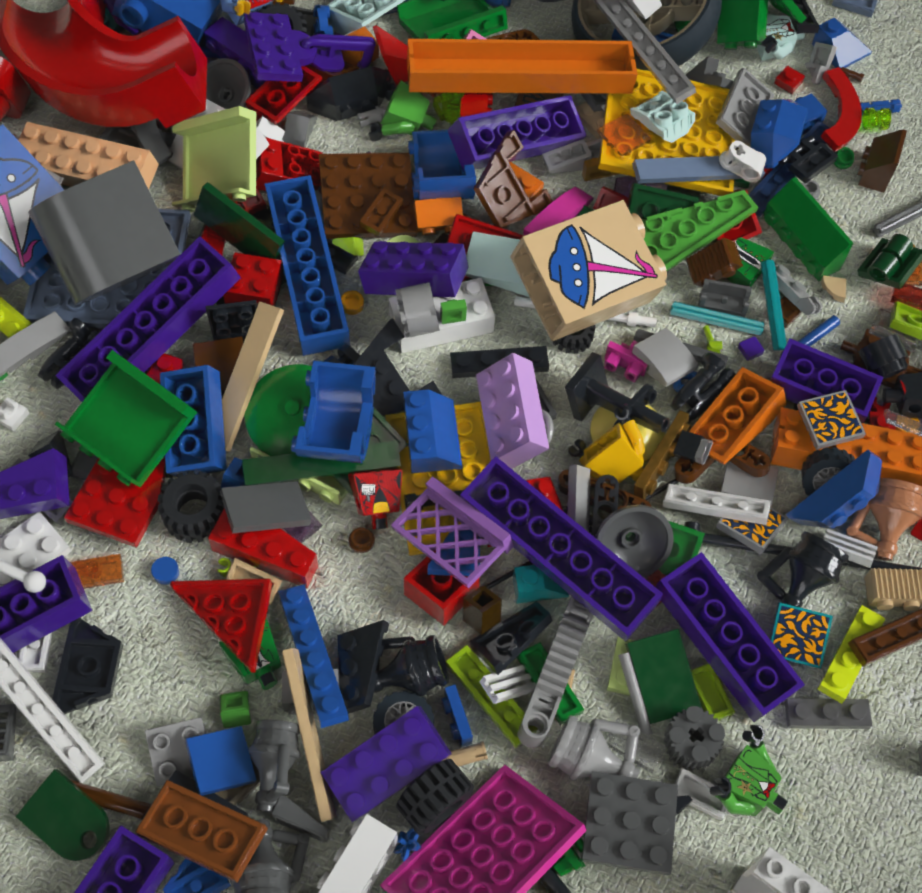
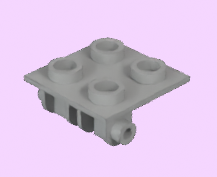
M202 717L145 730L156 786L164 785L175 770L189 778H194L185 741L187 738L206 734Z

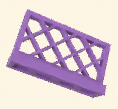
M432 476L426 483L427 489L391 524V527L469 589L503 552L508 554L514 545L507 531ZM428 499L435 503V511L421 512V506ZM451 515L454 517V525L440 526V516ZM436 517V527H421L422 518ZM417 519V529L405 530L401 527L407 520ZM471 530L474 534V540L459 541V531ZM455 531V542L440 543V533ZM436 534V544L424 545L422 543V535ZM491 545L495 548L489 555L478 556V546ZM474 546V557L459 558V548ZM455 548V559L443 560L441 558L440 550ZM475 563V570L467 578L460 573V565Z

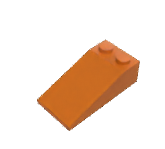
M742 367L689 432L713 441L708 456L725 465L773 422L781 407L786 406L784 388Z

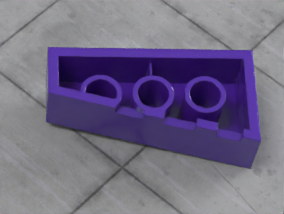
M54 448L0 472V519L70 506L67 457Z

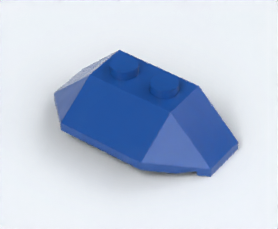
M792 99L760 101L751 132V148L765 155L766 163L764 169L775 168L779 164L778 162L789 155L800 143L808 109Z
M866 450L786 514L787 517L800 525L834 529L836 526L844 524L849 516L857 510L866 507L868 502L878 494L882 468L881 458L870 450Z

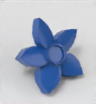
M410 829L407 833L400 831L397 842L400 844L396 846L393 853H401L402 861L409 857L410 851L415 852L421 848L417 842L419 835L414 829Z

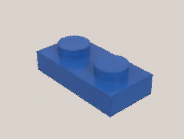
M456 685L445 687L444 697L441 698L445 714L450 713L453 721L450 724L454 741L459 739L461 748L471 745L473 735Z

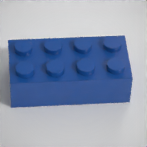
M209 365L160 373V385L197 411V414L166 453V473L178 477L177 474L179 473L188 475V471H194L196 475H198L199 471L205 472V474L226 471L220 371Z

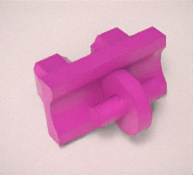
M634 340L630 346L625 343L619 345L612 341L609 342L604 358V369L615 372L617 367L621 366L626 369L624 377L632 382H636L640 376H645L648 364L632 353L634 345L639 342Z

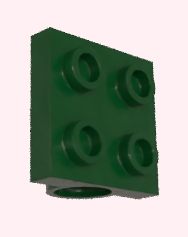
M894 234L890 240L882 238L858 268V276L901 289L921 263L922 249L913 247L912 241L902 234Z

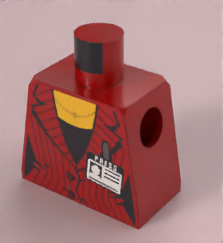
M402 469L348 473L358 514L363 516L371 515L372 529L388 528L387 513L399 512Z

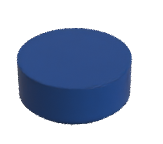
M160 557L152 564L151 573L156 582L167 585L178 578L179 567L173 558Z

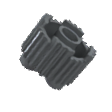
M691 706L687 710L683 709L681 713L678 712L665 730L664 742L666 744L664 747L668 749L666 753L670 756L669 760L674 761V765L678 764V768L685 767V769H688L690 767L691 770H694L696 767L697 770H700L701 767H708L723 748V739L725 738L724 727L721 723H717L718 718H713L714 714L709 715V711L703 712V709L698 706ZM693 736L697 740L695 742H692L689 738Z

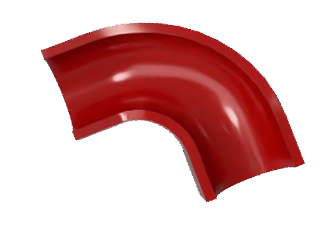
M0 0V48L3 54L34 92L59 112L85 123L105 127H128L158 118L163 126L168 128L206 110L207 57L179 16L138 35L128 36L120 34L104 25L106 6L103 0H67L68 3L62 8L47 13L27 10L16 4L13 0Z

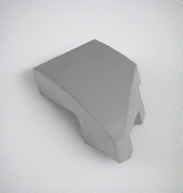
M815 42L810 61L805 63L806 68L810 70L812 83L819 84L823 79L822 75L829 69L835 56L836 46Z

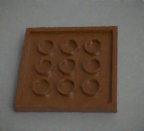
M409 153L319 154L323 224L326 239L348 237L385 238L399 235L417 237L418 230L414 211L415 200L413 199V181ZM384 187L403 198V204L380 237H377L361 228L359 221Z

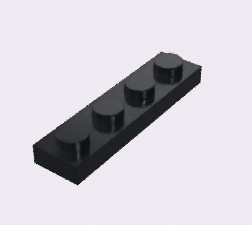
M537 346L451 352L452 378L476 377V374L511 353L532 361L534 373L549 372L547 347Z

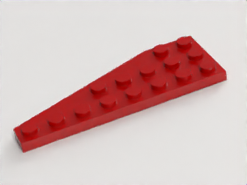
M164 353L152 364L147 375L160 384V373L183 369V361L180 358ZM165 456L141 487L133 483L127 486L116 478L119 473L114 469L110 472L97 463L99 461L98 458L64 519L72 525L137 548L158 510V495L161 494V488L165 482L166 475Z

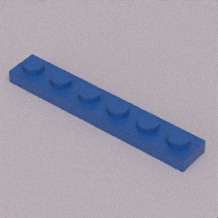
M305 585L278 591L295 649L299 650L305 680L320 727L325 728L349 721L348 712Z

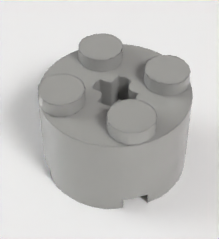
M430 283L395 290L406 338L440 331Z

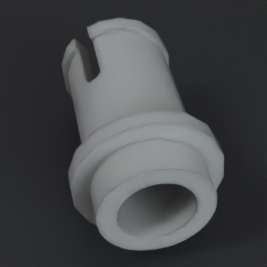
M375 106L376 109L357 113L358 120L368 118L359 122L361 128L372 123H381L385 114L384 108Z

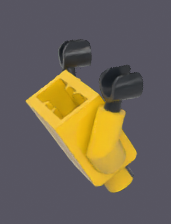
M627 403L623 404L627 412L626 415H622L618 408L614 412L617 419L623 420V425L619 422L587 448L586 443L582 439H577L574 443L579 450L573 445L568 449V453L572 457L580 458L579 462L583 467L591 469L590 476L599 479L603 475H612L620 483L629 476L634 481H637L644 470L642 466L644 464L643 454L645 447L642 434L635 420L630 418L632 408Z

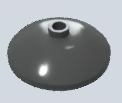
M227 58L217 59L207 64L206 99L225 109L237 106L245 108V101L251 94V80L247 70L237 61Z
M630 505L616 510L603 521L596 534L597 540L642 577L657 571L666 562L673 547V531L670 523L660 511L646 505ZM632 532L630 537H625L628 533Z

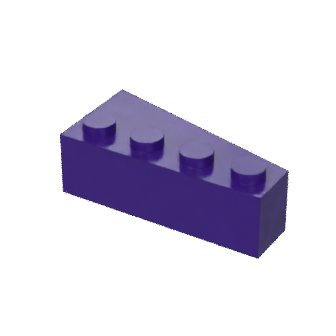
M221 17L204 31L208 49L217 54L221 59H232L240 63L247 70L251 84L258 89L267 81L257 80L246 31L224 17Z

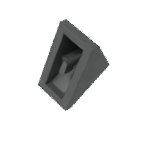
M299 111L289 112L283 141L306 147L317 116Z

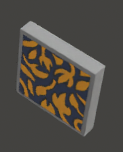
M846 390L800 401L797 404L816 450L861 439L866 435Z
M771 508L767 525L721 518L716 528L762 554L784 527L788 517Z

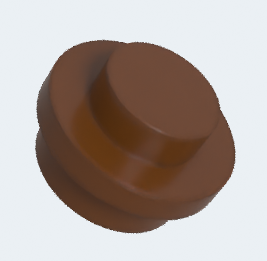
M357 528L349 535V546L357 553H366L374 546V534L367 528Z

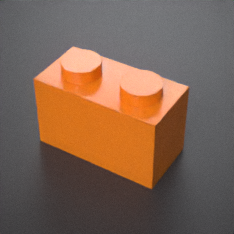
M461 197L415 200L414 202L416 226L418 232H422V235H433L438 230H445V233H450L455 215L463 216Z

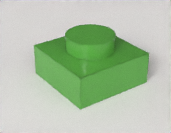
M452 299L441 302L440 318L442 324L466 321L467 306L465 299Z

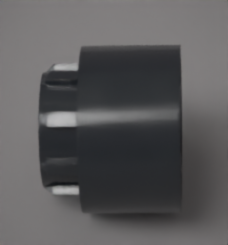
M899 334L877 340L858 351L866 370L882 376L883 380L907 369L906 359L909 356Z

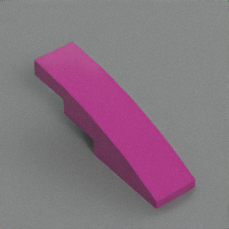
M576 186L541 211L524 228L523 235H528L577 217L584 206L588 207L594 197Z

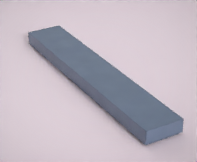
M719 156L635 159L632 163L638 184L743 179L733 172L724 169L719 162ZM763 169L761 178L765 175L764 169Z

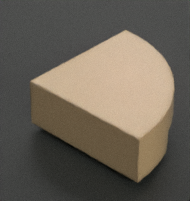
M823 275L821 279L822 288L826 289L833 296L834 300L844 303L846 299V279Z

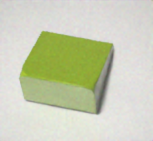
M359 237L336 238L332 240V244L352 255H364L363 239Z

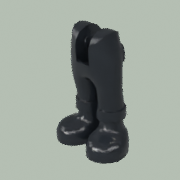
M73 318L69 323L73 334L72 338H69L63 346L51 354L38 372V377L42 380L49 381L51 379V385L56 389L61 388L64 384L55 375L74 358L72 357L74 354L77 355L84 348L82 347L84 344L87 345L99 334L96 330L91 332L77 318Z
M707 352L701 357V364L704 368L700 369L697 375L691 378L679 390L670 405L676 411L687 403L690 406L686 411L689 414V422L702 415L736 375L730 368L723 369L717 376V379L700 394V390L725 366V362L713 353Z

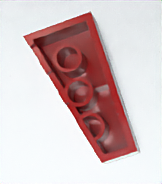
M225 508L208 537L212 551L231 559L237 558L251 566H256L257 569L299 586L305 585V588H308L318 568L317 554L282 529L232 533Z

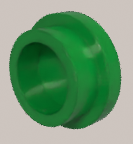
M843 147L835 152L838 155L836 162L833 163L836 167L848 169L854 163V152L850 148Z

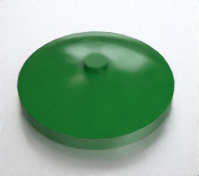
M303 364L282 366L269 372L257 382L245 411V424L250 438L263 453L269 456L295 453L291 451L293 436L298 435L299 426L305 427L306 422L303 421V412L305 406L309 407L311 399L310 387L306 386L305 381L307 370L311 371L312 366Z

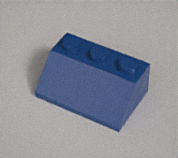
M431 390L403 392L411 473L462 469L453 399Z

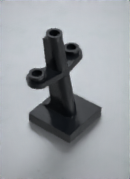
M592 352L565 386L573 417L581 422L595 405H599L612 412H615V409L618 408L622 415H626L627 412L623 404L627 403L632 408L630 418L635 420L637 424L656 433H659V431L665 432L669 426V418L645 406L652 404L656 399L657 391L654 390L653 386L645 384L632 399L610 388L601 355ZM617 419L614 426L619 422L623 425V420Z

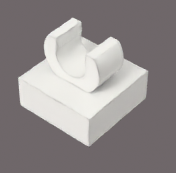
M7 397L0 405V424L14 432L30 413L26 407Z

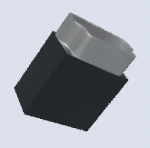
M682 430L673 454L676 457L704 465L713 441Z

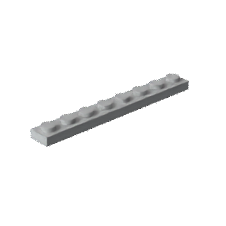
M593 0L624 40L632 41L633 51L676 104L696 93L693 83L624 0Z

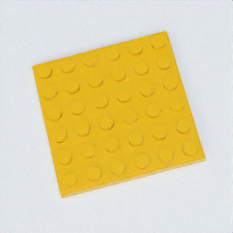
M637 69L638 75L632 94H607L598 169L636 177L632 166L635 159L720 156L722 152L729 150L732 142L736 141L716 124L730 89L690 80L696 88V93L683 100V102H686L688 109L695 113V122L686 135L671 143L663 140L661 136L649 130L630 114L632 107L639 106L658 95L660 91L666 92L650 71ZM734 179L664 182V184L718 196L731 194L734 190Z

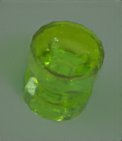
M865 108L862 118L864 130H872L874 127L879 130L889 129L891 123L890 108H881L880 110Z

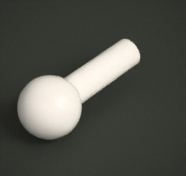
M0 560V572L23 582L27 591L31 593L40 592L46 586V578L43 573L39 571L28 573Z

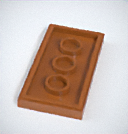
M166 780L135 832L146 840L238 883L268 828L265 824Z

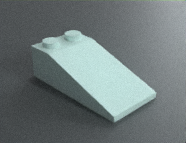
M473 232L466 254L469 268L465 275L472 279L482 278L484 283L530 297L510 258L520 240Z

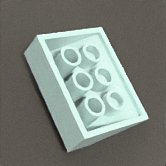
M334 0L328 4L330 8V19L328 21L332 25L333 31L342 35L349 34L369 24L405 0Z

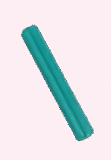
M768 259L762 261L760 265L772 347L774 351H782L785 349L787 342L774 260Z
M676 301L672 303L670 314L759 336L762 335L765 323L762 321Z

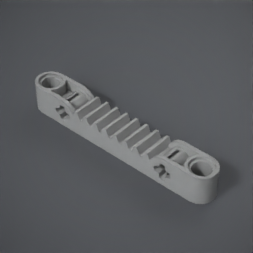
M572 596L569 599L518 729L520 742L529 748H536L542 745L550 731L571 671L593 617V614ZM528 726L537 727L540 733H532Z

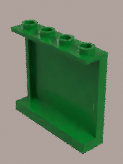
M409 0L397 5L399 24L414 39H463L470 29L486 37L508 29L506 8L503 6L492 8L484 0H446L444 2L441 0Z
M112 350L106 357L112 362L111 366L67 423L63 425L56 422L55 425L63 430L60 435L71 443H74L76 440L80 443L81 446L78 449L89 457L97 456L99 458L97 463L109 472L114 469L119 474L116 478L127 486L133 483L141 487L197 414V411Z

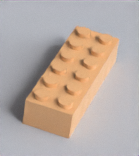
M26 122L18 140L44 168L64 178L61 185L69 187L134 160L149 189L159 166L150 150L31 122Z

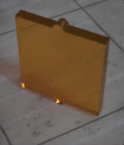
M628 114L597 130V133L607 142L606 145L610 146L620 157L649 143L651 140L641 129V125L637 124Z

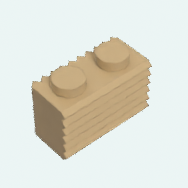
M872 568L864 577L868 606H877L878 610L883 611L893 609L894 607H903L905 611H916L922 607V569Z

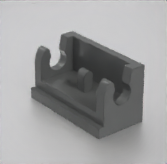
M704 279L699 295L698 307L745 317L750 304L748 300L752 287Z

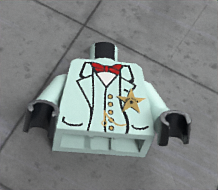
M767 12L766 38L761 43L762 45H757L761 61L775 57L780 60L793 52L796 40H803L805 38V33L796 32L790 17Z

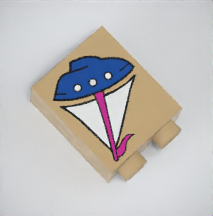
M624 200L525 235L512 252L510 258L551 341L646 305L667 285L665 282L667 271L664 262L658 255L651 254L644 241L645 227L643 221L636 213H630Z

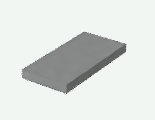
M742 67L737 72L716 124L734 140L741 141L751 148V132L760 101L773 100L774 94Z

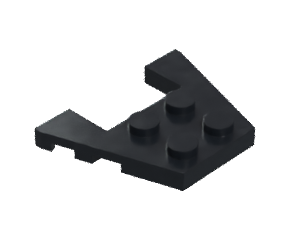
M393 318L386 323L353 364L375 367L376 381L373 407L382 416L404 411L403 392L410 391L384 352V350L405 337ZM434 381L419 389L431 390L441 394Z

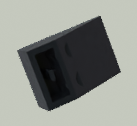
M251 300L205 306L213 340L242 337L244 343L258 307L257 301Z

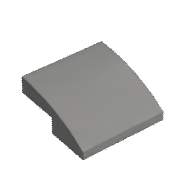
M667 328L662 329L633 347L632 353L650 366L648 374L665 387L698 368V363L688 348Z

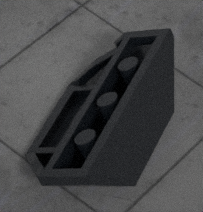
M370 66L330 77L306 95L308 111L339 121L357 116V113L376 109L375 106L380 107L385 99V90H389L391 74L388 69L383 70Z

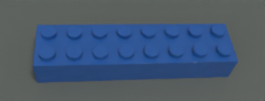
M311 175L265 183L275 234L284 240L280 257L303 356L339 349L345 344L350 345L349 329Z

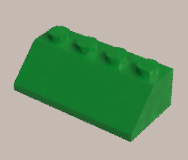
M796 177L792 178L768 202L763 217L766 223L776 231L779 238L792 250L794 256L800 259L807 268V271L819 282L823 275L830 276L841 270L853 242Z

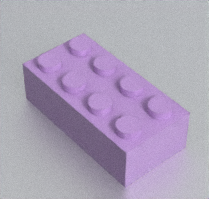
M511 353L476 374L491 460L497 456L513 469L549 450L532 361Z

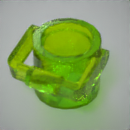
M442 93L433 99V108L441 121L445 120L447 123L453 124L460 118L461 98L465 93ZM442 102V110L439 107L438 103Z

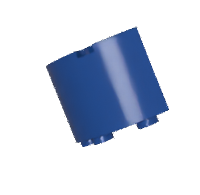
M448 131L412 132V141H408L409 155H413L414 172H412L413 199L425 200L461 197V200L474 199L475 191L473 188L476 185L474 165H464L463 172Z
M313 361L311 371L307 370L305 381L306 386L310 387L311 394L309 407L305 406L303 412V421L306 423L305 427L299 426L298 435L293 436L292 452H295L298 457L363 463L369 445L373 420V395H375L376 381L375 367Z

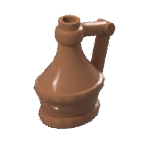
M880 478L878 494L868 502L866 507L857 510L846 530V535L877 546V558L892 561L893 556L897 554L898 546L896 543L899 537L907 528L922 519V486L898 479ZM870 509L878 522L880 541L859 531Z

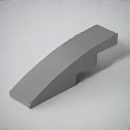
M602 138L589 143L581 139L543 153L542 157L550 174L583 170L585 160L599 158Z
M55 311L0 344V377L8 371L12 373L27 360L35 359L71 331Z

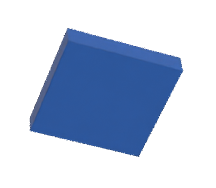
M242 726L186 739L185 744L199 795L204 796L256 782Z

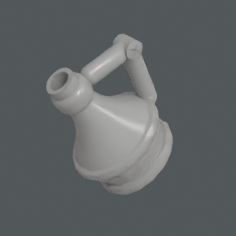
M572 715L567 718L549 757L548 765L550 767H558L569 776L571 781L590 777L592 771L632 778L638 777L640 769L636 768L633 764L640 734L638 726L602 719H593L591 724L577 721L578 719ZM601 731L627 736L623 761L608 747Z

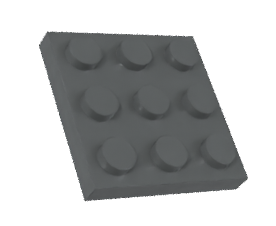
M592 771L585 822L587 831L584 833L581 861L670 875L672 871L678 785Z

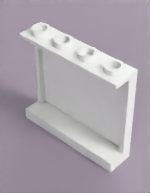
M768 847L745 867L731 889L732 893H834L771 847Z

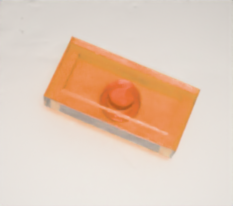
M120 554L70 562L76 568L84 589L124 582L123 563Z

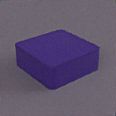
M755 336L740 342L738 345V349L747 361L764 353V348Z

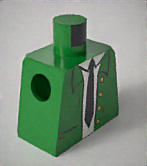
M741 237L735 243L743 267L737 269L735 275L726 279L733 284L752 287L762 274L761 262L768 259L771 260L774 251Z
M267 619L265 621L256 673H251L222 641L219 642L223 654L247 684L258 680L263 690H268L278 683L273 671L279 669L282 665Z

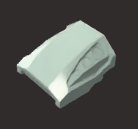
M660 91L658 95L630 109V114L635 119L639 120L655 134L661 136L663 140L671 143L686 135L695 122V113L688 109V104L683 101L676 104L669 94L664 91Z

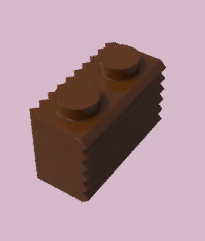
M721 238V240L709 245V247H705V249L686 258L693 284L700 287L703 286L704 279L718 280L722 277L728 278L735 275L737 269L743 267L736 243L727 238Z

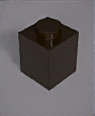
M484 585L480 586L463 598V621L479 634H484L501 622L502 599Z

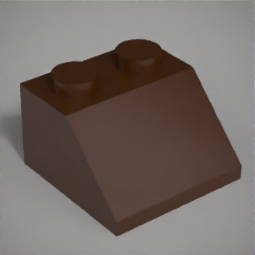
M902 129L875 137L871 145L865 147L861 158L865 159V162H861L857 175L860 176L859 186L885 192L898 166L907 130Z

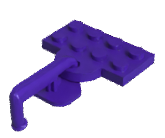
M250 12L248 15L244 13L243 17L257 80L302 82L303 72L301 66L311 64L320 71L340 72L344 69L345 65L341 50L364 51L361 61L357 63L360 69L369 67L376 46V42L372 37L329 34L309 36L304 32L291 29L288 15L280 13Z

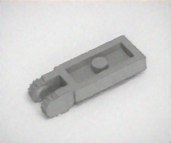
M775 265L779 290L801 312L803 311V314L812 315L813 313L821 312L823 307L821 301L817 297H811L806 292L805 286L790 276V271L786 267Z

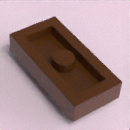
M383 187L359 221V226L380 237L403 204V198Z

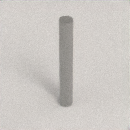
M629 652L620 654L618 656L641 735L652 734V729Z

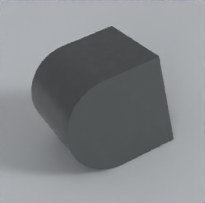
M134 160L63 190L40 202L28 212L75 305L95 299L167 267L180 256L178 248Z

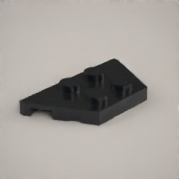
M81 617L70 622L52 697L54 703L64 714L113 696L123 644L120 640L112 635L105 634L102 629L95 625H90L82 620Z

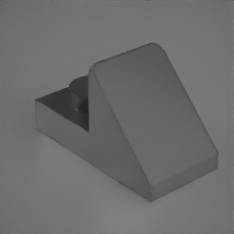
M706 57L686 74L689 80L730 89L733 84V80L727 79L726 74L717 72L719 60L712 57Z

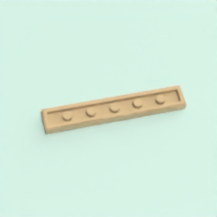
M260 301L222 398L225 449L228 452L232 449L284 312L281 308Z
M295 648L283 650L282 655L320 821L323 822L334 819L337 815L331 789L321 774L326 767L299 650Z

